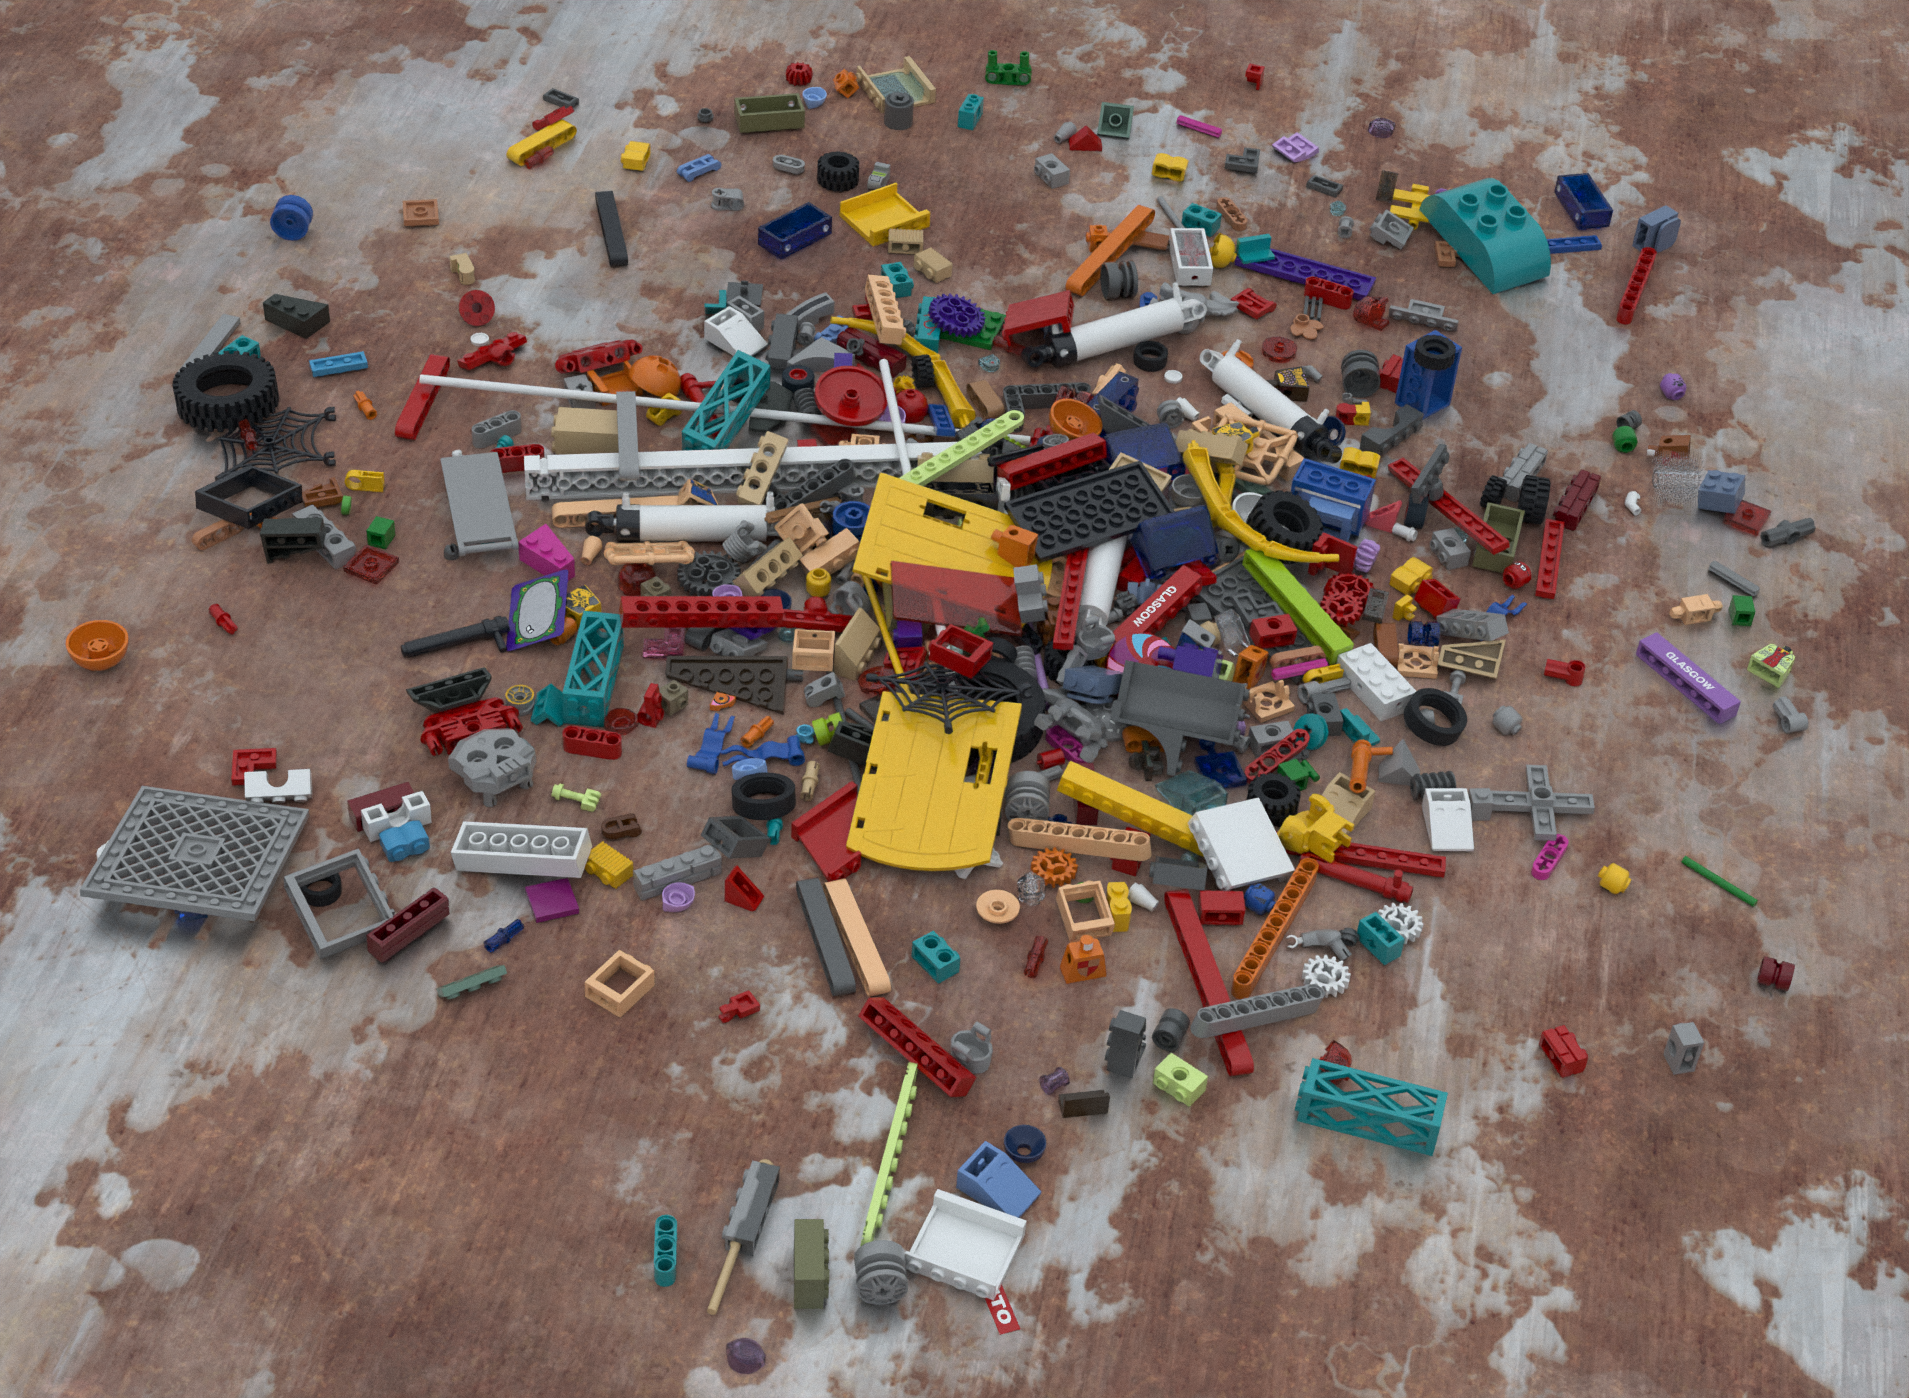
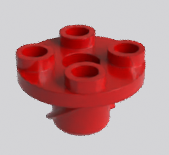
M471 290L460 299L459 313L466 323L473 326H481L488 323L494 316L495 304L488 293L482 290Z

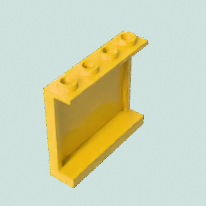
M897 183L840 202L839 216L873 247L888 242L890 228L892 230H922L930 227V212L927 209L919 212L897 193Z

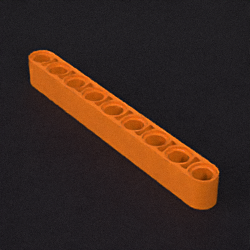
M1137 205L1068 278L1065 287L1066 291L1070 290L1071 293L1084 296L1100 279L1102 263L1116 262L1131 246L1134 237L1138 236L1141 231H1145L1153 222L1155 210Z
M1304 858L1300 861L1234 973L1231 994L1236 999H1245L1251 995L1313 888L1319 867L1316 860Z

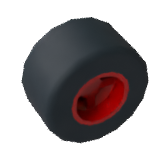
M792 365L783 370V387L793 393L803 388L814 390L815 376L810 368L803 365Z
M1412 493L1409 495L1404 526L1417 529L1423 528L1428 508V496L1424 497L1421 504L1413 503Z

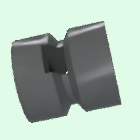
M1166 1009L1159 1020V1024L1152 1033V1040L1155 1045L1165 1051L1177 1050L1190 1026L1189 1017L1178 1009Z

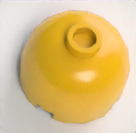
M1219 233L1215 237L1214 245L1210 247L1209 252L1213 267L1224 268L1230 262H1234L1237 253H1235L1233 240Z

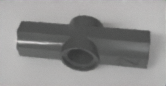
M1805 518L1792 523L1788 520H1783L1777 527L1762 531L1760 538L1765 547L1782 542L1793 544L1800 537L1814 533L1816 527L1812 518Z

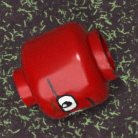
M1521 561L1507 566L1503 571V582L1512 589H1519L1531 580L1529 566Z

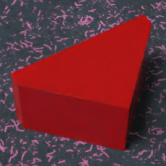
M1087 125L1069 138V149L1072 151H1102L1101 139Z
M736 865L725 879V902L753 912L765 896L739 866Z

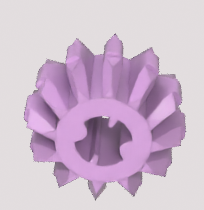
M1364 539L1357 549L1354 567L1361 572H1369L1376 561L1380 545L1372 540Z

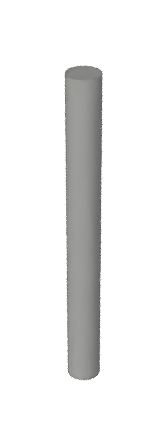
M1159 196L1157 201L1177 228H1185L1163 196Z

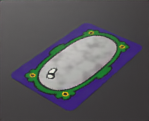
M561 570L529 580L512 588L509 613L510 632L507 633L506 643L507 651L560 636L564 632L568 570Z

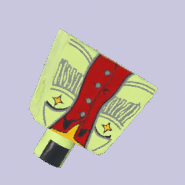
M1769 644L1751 655L1747 670L1780 688L1792 669L1795 656L1792 649L1788 646L1780 648L1775 644Z

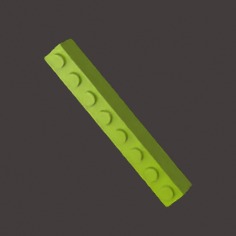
M1252 548L1245 551L1242 565L1269 596L1276 601L1284 613L1290 615L1293 623L1314 646L1322 647L1326 654V660L1330 665L1337 663L1339 654L1353 649L1354 644L1352 640L1336 625L1328 613L1319 606L1318 602L1311 597L1307 590L1285 568L1283 563L1276 558L1264 556L1263 551L1256 552Z

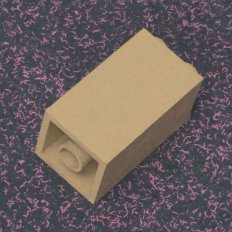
M559 407L558 414H554V426L551 429V437H554L555 440L552 442V452H555V455L619 453L617 410Z

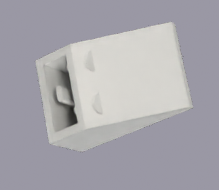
M730 306L704 321V339L733 356L737 350L753 356L768 347V343L746 317Z
M1425 788L1422 811L1432 851H1474L1471 805L1467 788Z

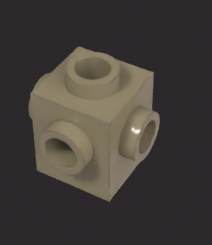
M657 576L641 583V596H671L672 594L670 586Z
M673 680L659 689V692L662 694L661 706L669 716H672L688 705V689L677 681Z

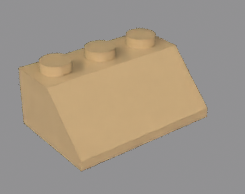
M858 608L835 643L834 673L854 681L857 680L860 674L864 673L868 661H872L875 650L879 649L882 643L880 628L862 608Z

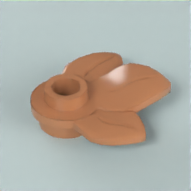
M1298 314L1293 320L1290 331L1294 336L1302 335L1306 339L1314 340L1317 338V330L1323 329L1324 326L1317 320H1310L1306 314Z

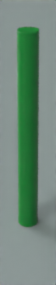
M1685 856L1682 859L1681 863L1750 906H1756L1758 900L1691 858Z

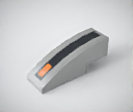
M825 292L796 306L787 315L798 316L799 330L803 322H810L816 325L820 317L833 314L835 302Z

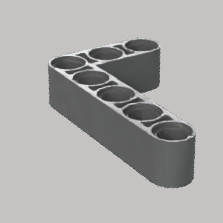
M1084 382L1008 385L1003 388L1002 403L1005 413L1017 410L1022 412L1024 417V409L1051 408L1053 403L1060 399H1074L1088 405L1091 386ZM1024 423L1021 427L1019 426V428L1014 429L1013 432H1021L1024 428Z
M841 459L784 495L773 483H771L768 492H773L776 511L802 503L806 504L824 500L852 483L856 478L852 461ZM753 484L754 489L759 488L757 485ZM766 497L762 505H766Z

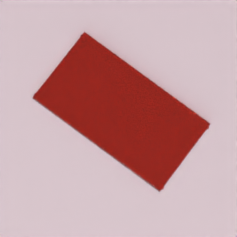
M891 561L893 619L941 626L952 624L964 629L967 624L975 628L978 624V619L984 617L990 627L987 632L1016 636L1022 635L1018 595L1014 577Z

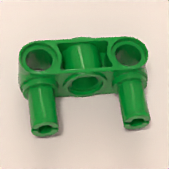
M988 51L985 80L989 84L1027 85L1031 82L1032 68L1029 64V52H1020V64L997 63V51Z

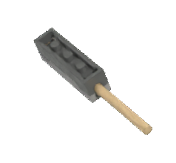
M762 1159L759 1162L752 1160L750 1168L744 1171L743 1188H738L736 1207H731L729 1220L731 1221L729 1225L724 1226L722 1239L725 1240V1250L729 1252L707 1312L711 1315H715L718 1310L738 1253L753 1256L780 1182V1167L773 1165L768 1159Z

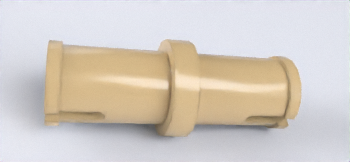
M815 761L807 763L805 775L801 780L803 785L800 798L803 799L804 794H806L804 801H811L813 799L815 787L818 785L817 776L820 765L817 763L814 768Z

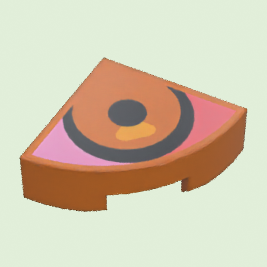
M716 692L710 704V710L720 711L721 708L732 707L736 703V696Z

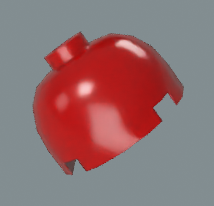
M905 389L895 395L897 405L905 411V423L921 422L924 420V416L928 415L927 399L922 392L915 389Z

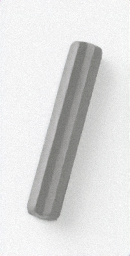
M1717 561L1710 563L1708 569L1751 596H1756L1759 593V586Z

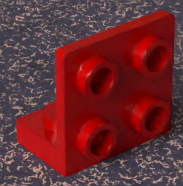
M1323 532L1319 540L1313 544L1312 552L1339 554V562L1309 563L1308 574L1315 576L1324 567L1338 573L1346 574L1348 572L1352 574L1358 547Z

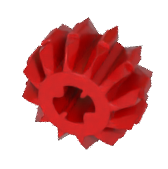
M804 62L791 63L786 69V81L789 84H794V86H807L808 83H811L813 71L809 64H804Z

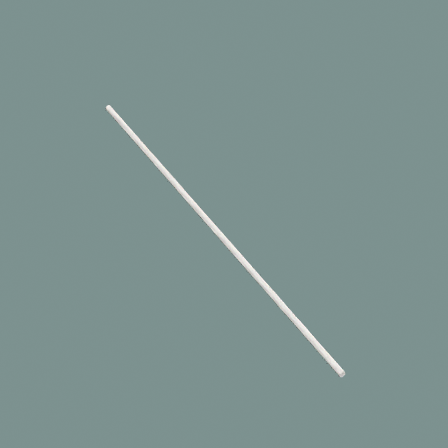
M420 375L419 379L420 384L617 404L616 394L431 375ZM636 396V406L695 412L701 404L698 402ZM724 405L718 406L714 414H724ZM729 406V413L734 411L737 406ZM757 408L749 416L894 432L892 422L875 421L865 426H846L830 420L825 415ZM901 423L903 433L937 436L933 426ZM1007 435L1010 439L1021 443V445L1030 444V436Z

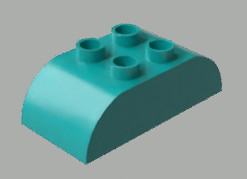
M1485 178L1430 195L1423 200L1419 210L1446 242L1457 251L1460 258L1492 294L1550 275V250L1542 228L1500 181L1494 178Z

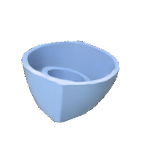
M810 87L803 91V99L808 109L821 106L827 96L826 91L821 87Z
M759 758L744 759L732 766V774L735 780L750 774L767 772L766 761Z

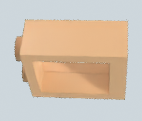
M795 629L792 669L832 672L835 631Z
M1086 881L1076 885L1066 884L1058 888L1056 901L1070 943L1080 941L1083 935H1090L1093 939L1112 936L1115 923L1101 881ZM1094 897L1100 919L1074 923L1067 902Z
M619 950L585 981V997L616 1016L622 1017L655 985L654 970L650 966L639 962L633 956ZM620 968L638 978L623 994H619L604 985Z

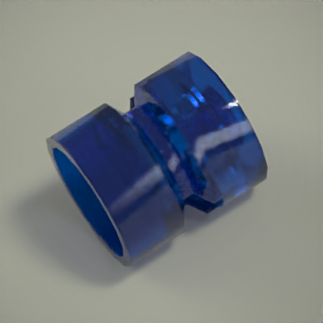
M1410 621L1407 635L1408 645L1422 646V644H1425L1427 647L1438 646L1440 640L1439 622L1427 621L1423 624L1422 621Z

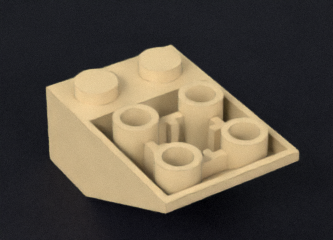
M1339 772L1328 784L1322 796L1334 806V813L1353 823L1355 828L1372 809L1375 790L1366 786L1363 792L1354 793L1349 787L1350 777ZM1345 828L1341 830L1347 835L1350 833V831L1346 830Z

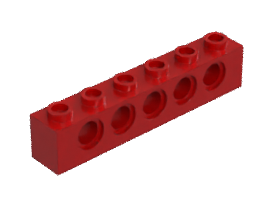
M884 997L867 999L858 1015L859 1018L912 1063H917V1068L950 1097H963L968 1094L977 1078Z

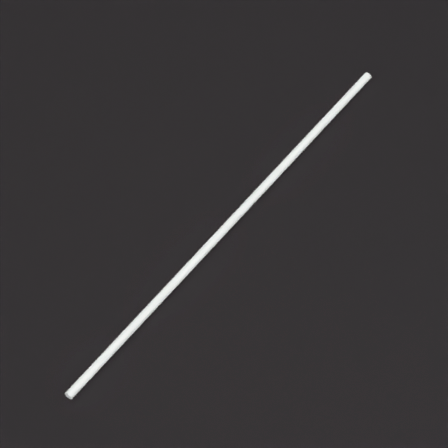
M881 359L879 366L902 473L904 475L911 471V465L888 360ZM929 597L938 637L940 632L946 629L940 599ZM953 681V682H951L949 685H956V684H955V682Z

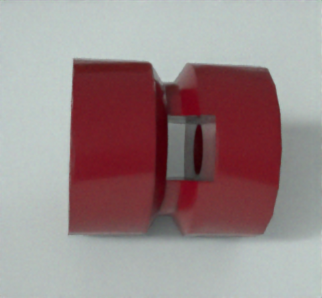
M1764 956L1759 969L1757 983L1766 986L1774 984L1775 988L1788 991L1793 978L1795 964L1785 961L1777 963V959Z

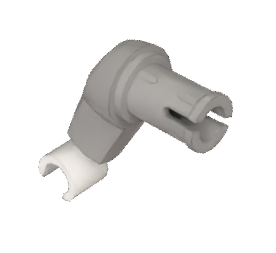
M1321 929L1301 933L1298 938L1295 935L1286 937V939L1295 938V945L1288 946L1292 949L1296 948L1298 944H1301L1302 947L1330 946L1339 961H1344V959L1352 955L1341 940L1342 934L1338 930Z

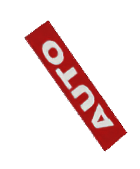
M1001 1284L994 1300L985 1298L1000 1335L1020 1330V1326Z

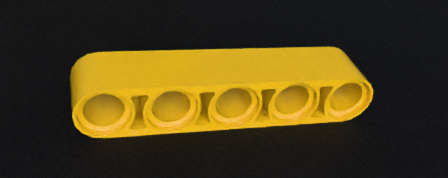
M563 119L558 120L509 147L506 157L519 166H524L573 139L577 133V128Z

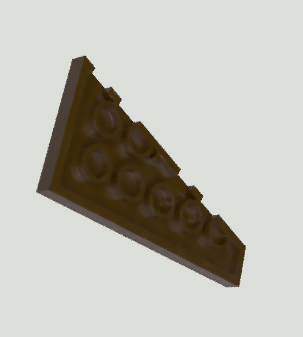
M667 656L665 671L667 678L714 693L720 692L736 696V700L784 715L788 671L787 656Z

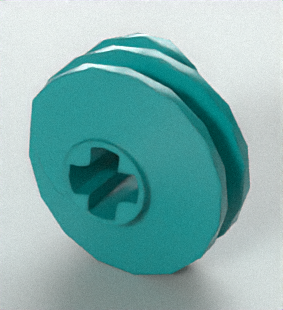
M1314 713L1304 714L1296 721L1293 731L1304 729L1310 736L1308 746L1306 747L1307 750H1316L1325 744L1329 731L1326 720L1321 715ZM1297 737L1296 742H1298L1299 740L1303 742L1304 738Z

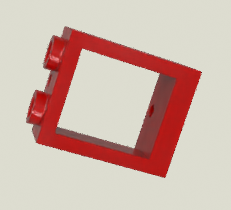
M950 624L945 630L940 632L935 640L933 639L928 646V651H930L928 660L972 679L991 659L994 643ZM953 645L972 655L968 658L947 649V647Z

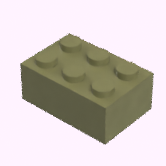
M794 1219V1309H823L824 1299L829 1298V1229H824V1219Z

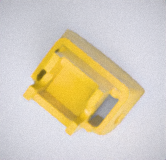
M1314 793L1308 800L1311 802L1310 810L1300 812L1294 816L1289 815L1283 822L1277 835L1284 849L1299 854L1310 850L1332 863L1335 856L1333 852L1341 844L1349 847L1352 838L1341 830L1345 828L1352 832L1354 824L1334 813V806L1324 796Z

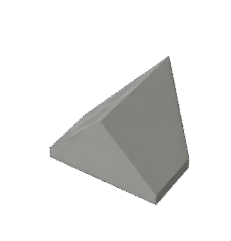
M1404 739L1393 749V755H1387L1379 764L1378 782L1410 786L1413 775L1420 774V769Z

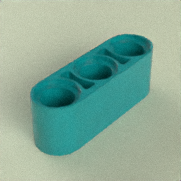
M666 1214L658 1217L655 1222L654 1280L657 1285L668 1287L676 1280L677 1220L673 1216Z

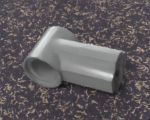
M1783 696L1774 701L1772 707L1781 718L1782 729L1785 733L1807 730L1809 724L1806 714L1803 712L1799 713L1790 699Z

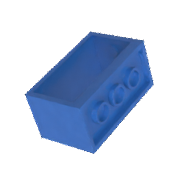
M1434 330V331H1432V332H1430V333L1427 334V335H1437V336L1440 335V336H1443V337L1447 338L1446 336H1444L1443 334H1441V333L1438 332L1437 330ZM1417 340L1406 345L1395 404L1400 407L1406 404L1410 405L1424 414L1423 420L1450 405L1462 347L1453 342L1456 346L1454 363L1450 368L1441 371L1425 369L1415 362L1414 351ZM1427 351V352L1432 353V354H1437V355L1442 354V353L1437 352V351Z
M1304 458L1293 478L1291 492L1295 496H1301V499L1308 502L1311 497H1316L1353 507L1303 492L1302 489L1360 505V508L1353 507L1356 509L1351 534L1359 536L1370 513L1376 479ZM1320 515L1323 526L1341 531L1343 521Z

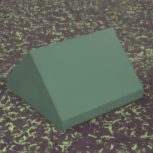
M1102 102L1097 134L1129 139L1134 106Z

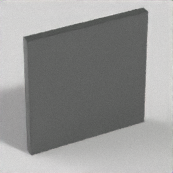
M742 280L741 283L728 282L727 302L737 296H741L757 307H761L763 284H753Z

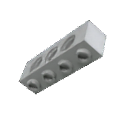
M310 505L292 513L293 518H323L326 536L323 548L316 551L335 570L356 561L355 544L349 541L344 533L339 531L334 523L324 516L321 510H318L314 505Z
M1452 609L1436 616L1440 635L1493 641L1509 633L1505 614Z

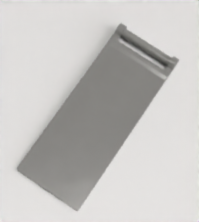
M490 452L441 458L459 557L470 553L505 549L519 550L498 453Z

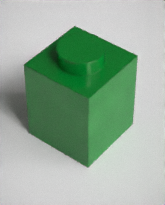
M376 516L366 530L368 545L386 550L396 536L394 520Z
M1733 595L1728 609L1732 625L1751 626L1756 612L1752 596Z

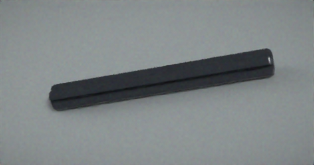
M1043 444L993 455L987 458L988 465L990 467L997 466L1044 450L1045 447Z

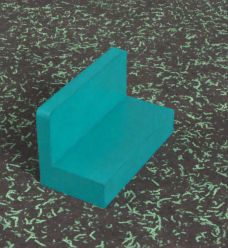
M1270 234L1237 238L1235 253H1237L1243 264L1273 260L1275 255L1270 250L1272 237Z
M719 290V304H704L705 314H717L726 308V290Z
M552 683L537 692L530 721L538 725L548 718L558 727L563 725V692Z
M1347 708L1340 710L1343 718L1342 731L1353 743L1358 740H1367L1372 746L1380 743V738L1359 715L1354 716Z

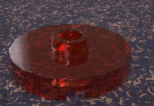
M1277 336L1267 338L1263 342L1261 351L1265 357H1269V360L1273 362L1286 363L1296 357L1297 346L1292 340Z
M876 666L864 671L858 678V684L863 693L869 694V692H874V695H880L883 691L889 692V689L880 681H877V683L866 681L867 673L878 674L880 677L895 675L896 673L892 667ZM886 682L892 689L895 687L891 682Z

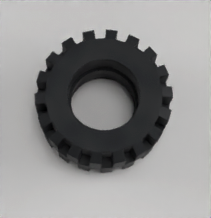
M847 152L825 153L824 156L818 159V184L826 188V190L834 192H844L855 188L859 182V160Z
M1532 475L1524 477L1517 509L1525 510L1522 522L1541 525L1544 521L1551 486L1549 478Z
M1077 635L1075 636V643H1074V645H1076V643H1077V638H1078ZM1052 638L1045 647L1043 666L1046 676H1049L1051 681L1055 680V683L1060 684L1056 681L1058 673L1062 669L1067 659V654L1071 650L1053 649L1054 638ZM1086 660L1083 666H1094V660Z
M1279 773L1260 774V777L1256 776L1250 782L1247 800L1259 798L1273 827H1281L1289 815L1294 816L1298 813L1301 797L1300 788L1288 776L1284 777Z

